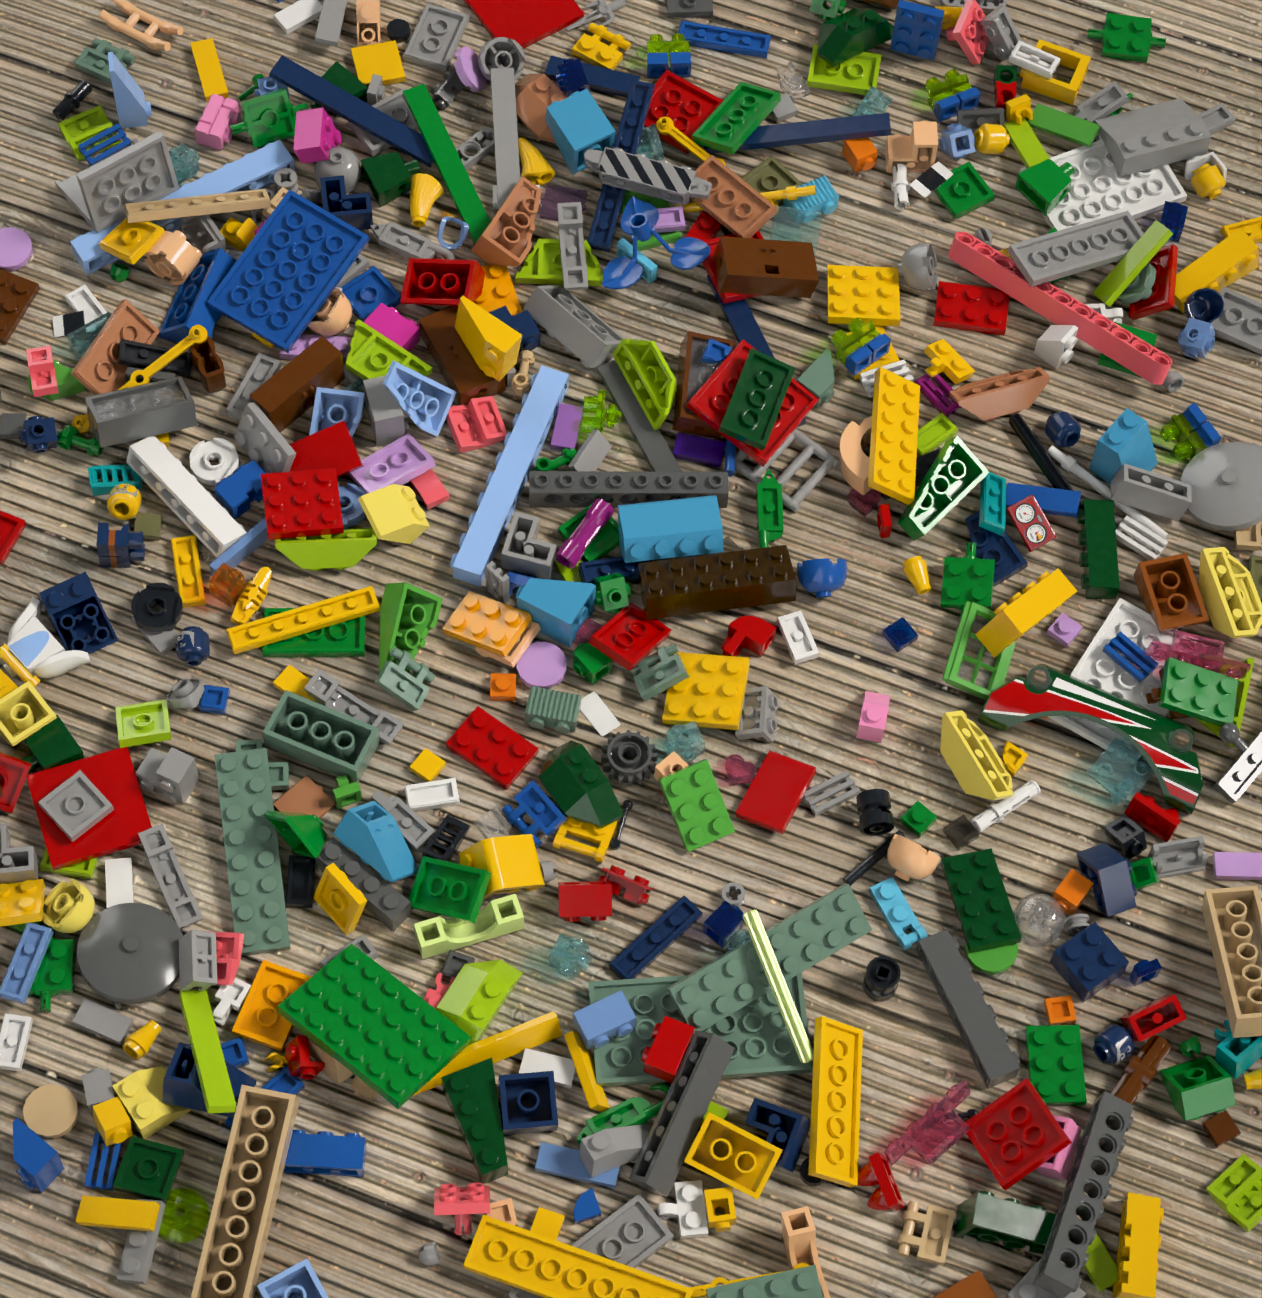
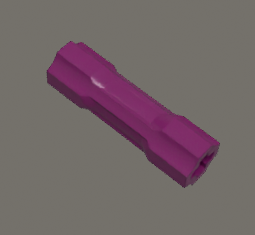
M596 499L586 512L582 522L558 550L555 559L568 569H573L584 555V551L594 537L612 517L614 508L602 499Z

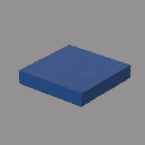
M372 266L340 287L351 303L352 313L362 322L381 303L393 308L401 304V294L375 266Z

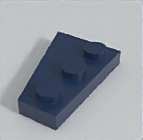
M979 510L965 518V523L971 543L977 544L975 557L995 559L993 585L995 587L1028 567V563L1005 531L1002 535H998L979 527Z

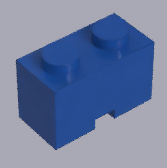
M254 460L240 466L236 473L229 478L222 479L214 488L217 502L226 508L234 520L250 509L249 504L256 500L259 503L263 500L261 474L266 473Z

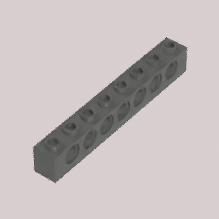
M529 471L530 508H587L596 499H602L613 508H618L617 505L712 495L717 496L719 508H727L728 472Z
M1106 1091L1093 1103L1033 1282L1034 1285L1060 1298H1065L1070 1292H1076L1081 1283L1079 1273L1089 1258V1254L1086 1251L1088 1245H1091L1095 1239L1097 1231L1094 1227L1104 1212V1207L1101 1205L1103 1199L1108 1196L1112 1186L1109 1184V1180L1118 1168L1119 1162L1116 1159L1126 1144V1139L1123 1137L1133 1122L1131 1113L1134 1106Z

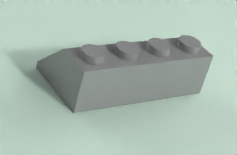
M562 285L537 286L523 308L524 311L528 310L536 324L543 326L546 329L545 332L550 337L558 339L566 351L578 356L581 364L587 368H597V366L613 359L612 354L620 341L624 339L568 290H564Z

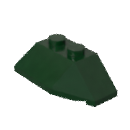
M852 9L820 24L817 55L834 67L892 39L894 26L872 9Z
M571 740L548 753L540 772L539 780L565 817L594 824V826L603 828L624 817V813L608 779L583 744Z

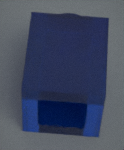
M1165 201L1159 222L1173 233L1168 240L1179 242L1188 206L1177 202Z
M724 901L704 921L703 932L723 949L744 927L742 910L738 906L730 905L727 901Z

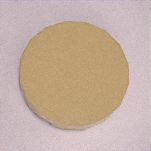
M49 1084L35 1089L28 1096L23 1107V1115L28 1128L39 1137H52L54 1139L70 1132L77 1122L79 1109L77 1100L70 1090L61 1085Z

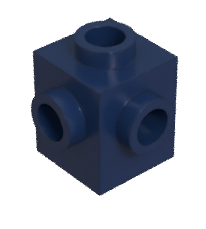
M32 416L24 421L23 429H19L21 444L26 445V451L44 453L48 449L57 447L58 439L54 417L42 418V416Z

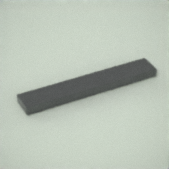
M612 360L597 366V372L652 471L683 472L660 430H654L617 362Z

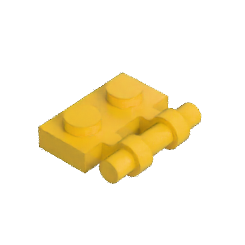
M591 23L588 31L594 33V35L591 37L584 33L573 46L572 54L594 66L614 70L623 59V53L618 50L622 48L628 51L631 43L626 41L624 36L620 34L615 35L607 31V27ZM605 39L611 42V45L608 46L601 41Z

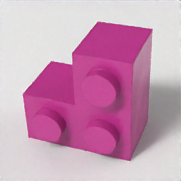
M324 108L297 111L293 151L301 164L328 160L329 150L332 147H339V144L342 142L341 133L333 125L331 116L327 115Z

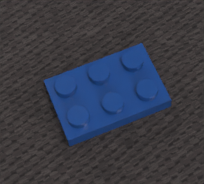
M899 0L890 50L918 56L922 59L935 60L944 10Z

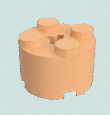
M174 230L173 233L165 231L148 252L144 254V256H147L145 263L149 269L161 279L165 276L172 279L169 283L173 285H182L202 257L201 251L187 242L186 236L178 230Z

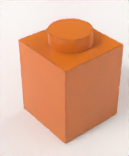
M868 137L844 140L842 154L856 174L863 170H870L876 165L878 151Z
M1071 869L1054 891L1051 902L1054 903V906L1059 911L1074 915L1090 894L1094 883L1074 869Z

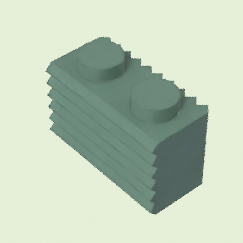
M531 686L525 711V723H529L531 727L537 729L544 728V726L551 727L559 733L575 732L581 708V695Z

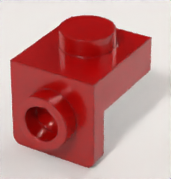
M297 1035L287 1045L285 1058L289 1064L290 1076L300 1077L302 1080H310L315 1078L325 1068L324 1062L310 1061L307 1036Z

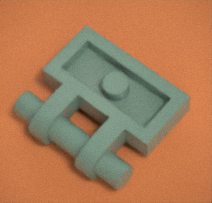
M94 38L92 47L96 49L94 50L87 46L75 61V67L112 85L107 52H113L126 70L128 69L125 62L133 65L136 56L129 54V51L124 48L118 49L112 46L111 42L107 40L101 41Z
M674 643L667 647L663 645L658 648L656 653L644 658L631 670L635 676L633 679L640 696L644 701L689 677Z
M393 647L389 655L396 659V664L391 660L386 661L374 683L413 711L419 710L430 690L422 682L425 680L431 683L435 678V674L430 672L429 667L424 663L419 664L412 659L411 654L407 651H401L397 647ZM407 667V668H409L411 671H413V672H414V674H413L414 676H412V675H410L408 672H406V671H405V668Z

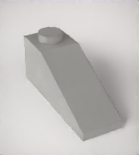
M652 1123L604 1129L582 1138L579 1157L591 1178L638 1159L653 1126Z

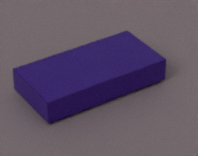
M678 432L673 455L678 459L720 467L726 442Z

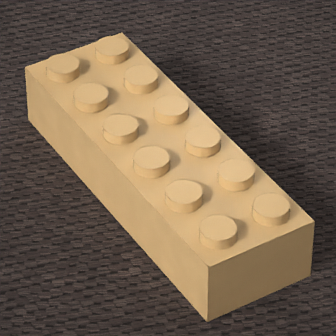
M1258 886L1205 889L1202 912L1233 1038L1262 1036V901Z

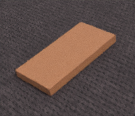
M713 155L695 170L696 177L712 183V189L708 200L691 198V200L736 237L751 238L778 212L775 205Z
M126 299L121 300L71 374L94 395L116 391L126 382L125 373L127 367H131L117 364L118 343L120 339L151 345L160 330Z

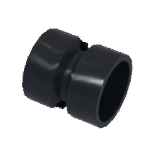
M870 789L856 796L857 809L861 814L859 816V823L862 834L869 836L883 835L894 829L893 814L889 811L891 809L890 793L887 790Z
M879 956L869 962L863 980V989L870 999L883 1002L894 996L901 975L900 967L895 960L890 957Z

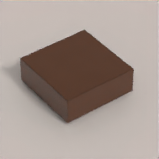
M1227 1110L1202 1124L1216 1148L1241 1134Z

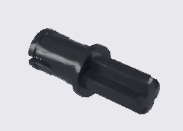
M81 80L70 93L64 95L65 98L53 110L55 117L58 120H64L75 108H79L82 100L92 92L91 86Z

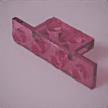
M1178 630L1173 634L1172 645L1152 641L1145 650V655L1151 656L1157 661H1165L1171 657L1235 679H1243L1251 669V664L1223 658L1225 642Z
M965 1080L958 1085H953L939 1103H933L919 1121H913L899 1139L895 1138L888 1144L884 1152L891 1166L911 1148L931 1166L970 1130L969 1125L953 1111L971 1095L968 1083Z

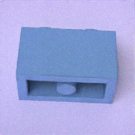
M621 990L574 1012L573 1023L588 1050L592 1047L600 1048L606 1045L609 1039L617 1035L623 1037L630 1034L633 1028L636 1027V1016Z

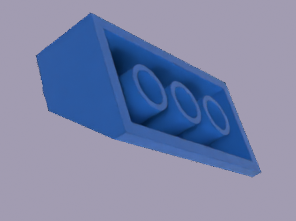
M221 248L202 254L197 266L185 282L179 285L160 327L158 336L179 343L189 335L192 326L202 325L206 328L208 336L212 338V330L220 319L221 313L211 308L207 301L236 263V260Z

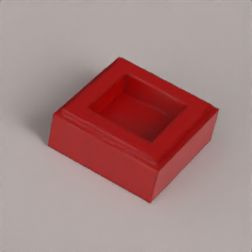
M881 504L878 507L877 523L881 538H890L892 522L889 504Z

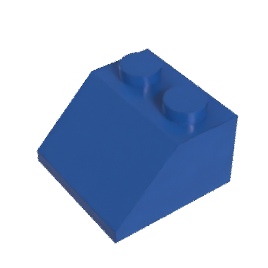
M18 1118L13 1121V1159L18 1168L16 1173L21 1177L20 1181L32 1191L36 1188L42 1193L65 1168L55 1149Z

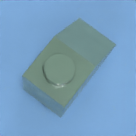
M826 349L797 379L799 384L819 399L815 405L817 409L824 402L828 403L835 393L833 391L835 382L833 363L829 349Z

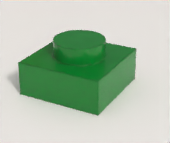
M917 800L901 817L900 822L920 838L936 822L937 816Z
M1148 857L1130 863L1132 867L1130 878L1136 891L1160 883L1153 858Z

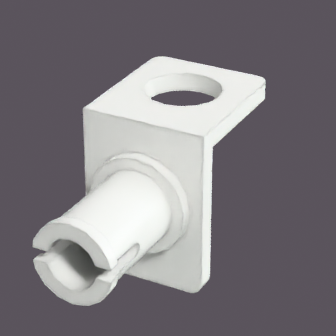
M1214 152L1185 159L1187 161L1184 173L1186 180L1192 178V172L1195 169L1209 163L1210 166L1218 165L1226 181L1227 168Z

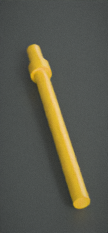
M795 185L788 186L784 190L762 192L760 194L767 200L788 199V201L798 200V197L816 195L815 185L798 188ZM695 202L675 205V207L683 206V213L703 211Z

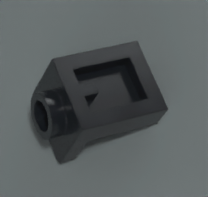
M1125 814L1104 827L1105 834L1122 848L1123 858L1130 860L1147 848L1144 830Z

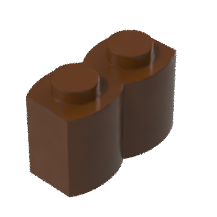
M208 336L205 342L192 345L190 353L193 366L200 373L202 386L207 392L212 393L226 388V377L223 362L216 354L213 340Z

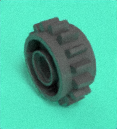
M627 730L626 733L622 734L617 732L615 738H608V745H603L602 753L604 754L601 755V762L605 763L603 764V771H609V779L618 780L619 785L628 783L629 786H632V783L636 782L642 784V779H649L651 771H655V762L658 757L657 753H654L655 744H649V737L644 738L640 735L639 731L631 733L630 730ZM627 755H631V756H633L635 759H634V760H631V761H628V760H625L623 757H624V756H627Z

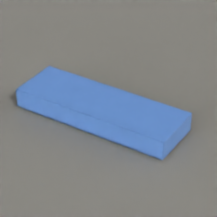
M262 519L209 565L211 577L216 582H219L268 540L266 519Z
M26 923L0 986V998L25 1004L54 933L52 928L34 923Z
M541 1142L535 1171L611 1188L616 1187L620 1166L591 1178L579 1157L580 1150Z

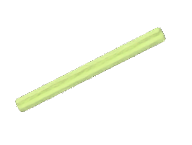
M748 911L743 914V919L799 1060L802 1064L813 1060V1049L758 911Z

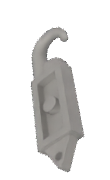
M389 221L388 224L370 225L372 232L378 239L379 245L408 258L432 259L435 255H438L445 259H455L453 253L448 249Z

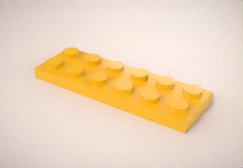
M880 367L875 371L868 487L909 505L914 501L920 386Z
M820 1016L815 1018L808 1175L851 1188L858 1185L863 1030Z

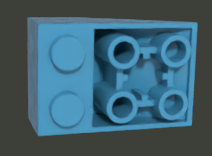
M375 801L347 810L333 833L344 847L353 850L359 855L362 862L371 865L379 872L381 878L391 883L418 872V866L394 816Z

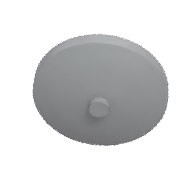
M1226 442L1210 446L1190 460L1183 471L1181 482L1191 485L1192 503L1188 507L1187 512L1194 520L1205 527L1219 531L1243 530L1262 521L1261 449L1245 443Z

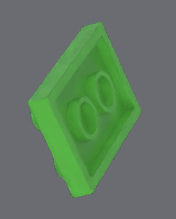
M703 759L658 779L687 852L735 832L707 759Z

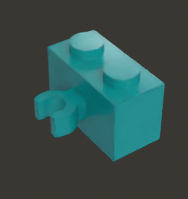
M1225 1020L1224 1028L1228 1032H1221L1218 1028L1214 1030V1037L1221 1042L1216 1047L1215 1061L1236 1080L1262 1057V1036L1233 1038L1229 1020Z

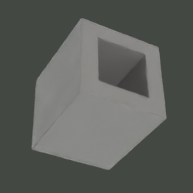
M95 1068L88 1071V1074L82 1075L87 1105L90 1113L93 1114L92 1106L116 1097L112 1087V1077L109 1069L104 1070L103 1068Z

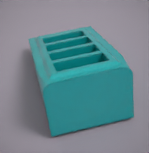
M129 465L88 467L93 496L110 494L116 485L122 483L133 485L137 489L142 488L141 477ZM128 474H133L134 481L128 480ZM118 475L123 476V481H118ZM108 477H113V482H108ZM102 478L103 482H98V479Z

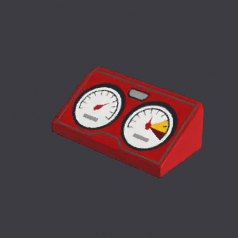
M1033 495L1006 508L1029 552L1056 538L1053 529Z

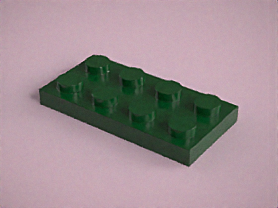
M751 348L718 431L763 451L767 445L796 368Z
M992 849L941 858L940 864L969 953L1021 943L1022 937Z

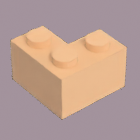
M913 122L911 136L887 135L885 146L886 172H892L894 165H896V170L898 171L897 164L906 165L907 172H925L933 166L938 149L937 122Z

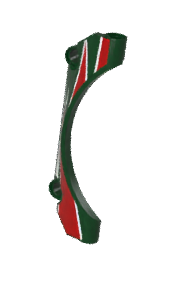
M1037 664L1029 671L1026 679L1018 676L990 693L980 712L978 721L1002 732L1019 723L1047 716L1078 717L1099 723L1115 731L1137 748L1147 760L1160 784L1165 803L1192 815L1201 794L1203 779L1197 753L1190 751L1195 739L1194 732L1190 727L1046 664ZM1036 670L1044 671L1047 676L1046 682H1037L1034 678V672ZM1185 732L1189 736V742L1187 744H1179L1175 738L1176 734Z

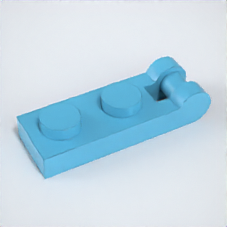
M893 877L869 888L870 895L904 951L911 948L912 944L928 937L926 930L920 925ZM910 928L912 933L908 935L904 933V930Z

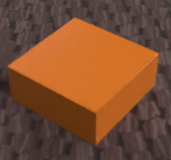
M1071 995L1046 998L1043 1003L1049 1026L1076 1023L1077 1019Z

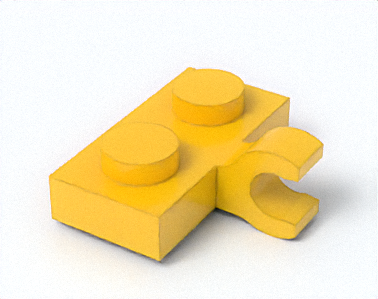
M944 338L928 345L924 351L931 359L930 363L932 366L925 370L931 377L944 372L956 385L971 378L975 372Z

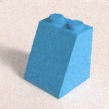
M588 89L581 92L576 91L568 98L555 101L546 108L545 121L572 175L587 169L584 164V153L587 149H596L604 152L605 147L613 148L616 131Z
M1128 408L1124 410L1098 440L1089 468L1092 473L1110 485L1123 463L1150 472L1158 463L1147 421Z
M530 578L526 585L522 584L516 593V608L530 613L531 621L539 624L540 633L570 648L595 610L596 585L592 583Z

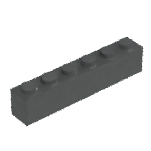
M945 929L919 940L916 952L984 1084L989 1089L1015 1078L1020 1069V1060L1015 1051L1011 1052L1007 1044L1008 1037L1003 1028L998 1027L992 1006L986 1004L980 983L974 981L968 960L962 958L956 937L951 936L948 929Z
M695 1031L629 1176L631 1181L650 1193L668 1197L735 1049L715 1034Z

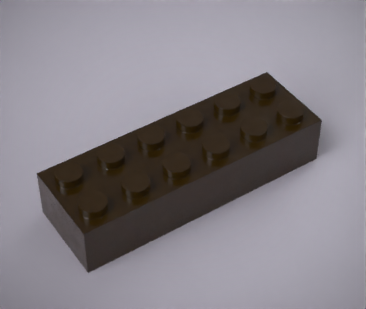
M787 545L638 563V585L646 620L796 601V577Z

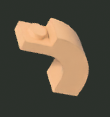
M872 415L869 418H865L860 423V426L851 421L845 428L840 440L841 472L848 484L863 496L872 489L868 487L869 457L863 452L864 448L871 442Z
M806 1206L781 1212L782 1234L789 1269L793 1270L799 1263H807L810 1266L816 1265L823 1298H830L819 1263L816 1247V1229L809 1207Z

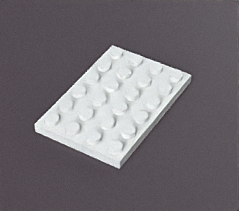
M1103 140L1093 142L1090 148L1082 146L1050 158L1059 167L1065 162L1070 163L1074 168V174L1070 176L1072 183L1069 193L1047 216L1043 213L1042 215L1051 229L1055 227L1060 231L1125 211H1129L1135 220L1186 201L1187 194L1168 164L1120 176ZM1020 168L1019 173L1026 170L1027 168Z
M1119 598L1072 671L1071 676L1166 717L1169 710L1159 707V703L1148 704L1145 695L1146 693H1151L1153 688L1162 687L1159 671L1164 668L1165 660L1171 657L1198 666L1207 652L1208 646L1177 629L1160 632L1150 614ZM1120 631L1159 663L1157 668L1141 683L1102 651L1103 647L1109 644L1110 640L1115 638ZM1113 647V649L1117 653H1119L1124 659H1126L1125 656L1119 650ZM1127 660V661H1128L1131 665H1133L1137 670H1139L1141 673H1144V672H1143L1139 667H1137L1134 663H1131L1129 660ZM1048 716L1050 719L1133 766H1136L1142 756L1137 748L1127 739L1104 725L1078 717Z

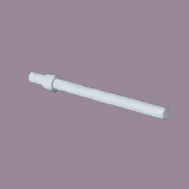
M1053 445L1049 448L1047 453L1061 463V467L1068 473L1071 471L1106 499L1111 500V489L1079 466L1076 459L1070 455L1066 456ZM1114 501V505L1132 519L1163 539L1168 537L1169 534L1136 508Z

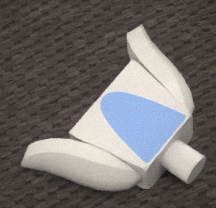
M32 597L28 606L19 615L9 631L7 644L10 648L9 652L32 676L36 675L39 678L56 677L80 665L90 663L91 660L87 652L79 650L65 651L61 644L39 621L41 601ZM7 664L3 665L4 670L11 678L17 675Z

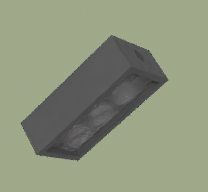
M181 376L85 397L89 424L101 448L197 426L194 400Z

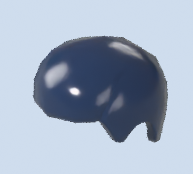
M1203 288L1195 290L1186 298L1184 303V311L1188 319L1190 317L1212 323L1223 314L1224 301L1215 289Z

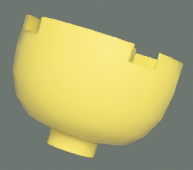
M70 879L71 881L68 883L62 881L57 884L44 902L47 905L46 914L43 912V922L61 933H75L83 929L93 918L95 910L93 895L86 886L75 879Z

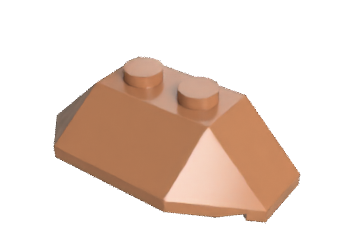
M528 74L515 83L517 118L538 139L556 143L545 121L546 108L551 103L568 97L545 74Z
M1035 367L1032 370L1012 371L964 384L955 390H951L950 396L959 406L984 421L995 420L999 416L1017 414L1021 410L1030 408L1050 381V376L1041 367Z

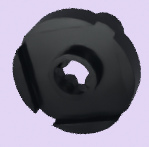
M151 583L146 585V588L141 592L138 591L134 595L131 602V610L139 628L150 632L171 631L182 617L183 603L180 595L175 592L172 586L165 583ZM156 603H160L163 609L159 612H154L150 608L155 607Z

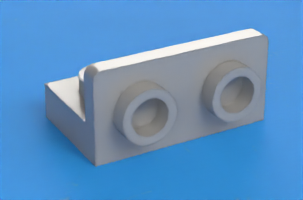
M767 686L746 689L739 730L735 732V736L739 740L764 737L767 742H774V733L777 731L775 713L779 703L777 696Z

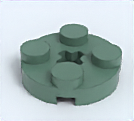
M1149 262L1135 277L1134 282L1129 284L1117 298L1121 303L1131 304L1140 299L1145 300L1150 297L1152 293L1151 288L1156 278V269Z

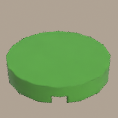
M1017 943L969 953L967 944H965V954L968 962L974 969L979 972L981 970L989 975L1004 973L1011 968L1017 958Z

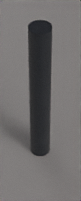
M900 830L894 833L905 837L904 833ZM894 834L844 877L843 882L851 886L887 854Z

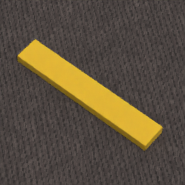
M369 586L228 628L226 632L235 655L380 611V606L373 587Z
M555 1011L468 1045L413 1096L442 1085L441 1077L491 1057L494 1064L525 1051V1048L531 1049L562 1036Z

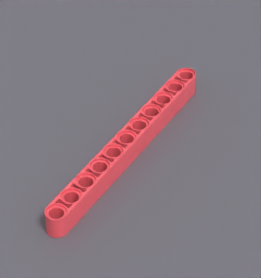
M957 232L948 252V257L952 261L1054 324L1075 325L1078 327L1077 338L1146 381L1155 385L1164 383L1173 363L1168 355L1049 282L1031 287L1012 259L967 232Z

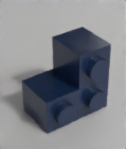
M344 175L320 178L323 209L358 230L371 229L370 225H373L370 193L346 195Z
M505 305L489 312L522 334L519 353L522 350L531 351L540 345V331L528 310L511 316Z
M1106 843L1076 853L1081 875L1094 883L1093 891L1096 905L1102 913L1110 917L1136 907L1135 896H1137V891L1131 882L1130 873H1132V867L1127 858H1123Z
M754 1097L745 1124L767 1133L766 1142L783 1150L775 1166L793 1172L809 1132L811 1120L801 1114Z

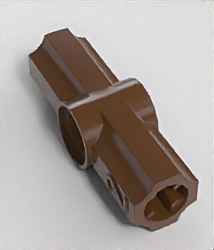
M1151 1036L1139 1054L1131 1059L1122 1073V1078L1110 1094L1133 1105L1140 1092L1148 1087L1158 1071L1157 1068L1172 1048L1167 1040L1161 1036Z

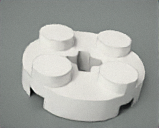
M212 438L213 441L207 442L203 440L195 445L190 453L191 473L201 483L216 487L222 479L229 478L239 468V456L236 448L232 443L222 438ZM219 458L218 465H210V459L215 460Z

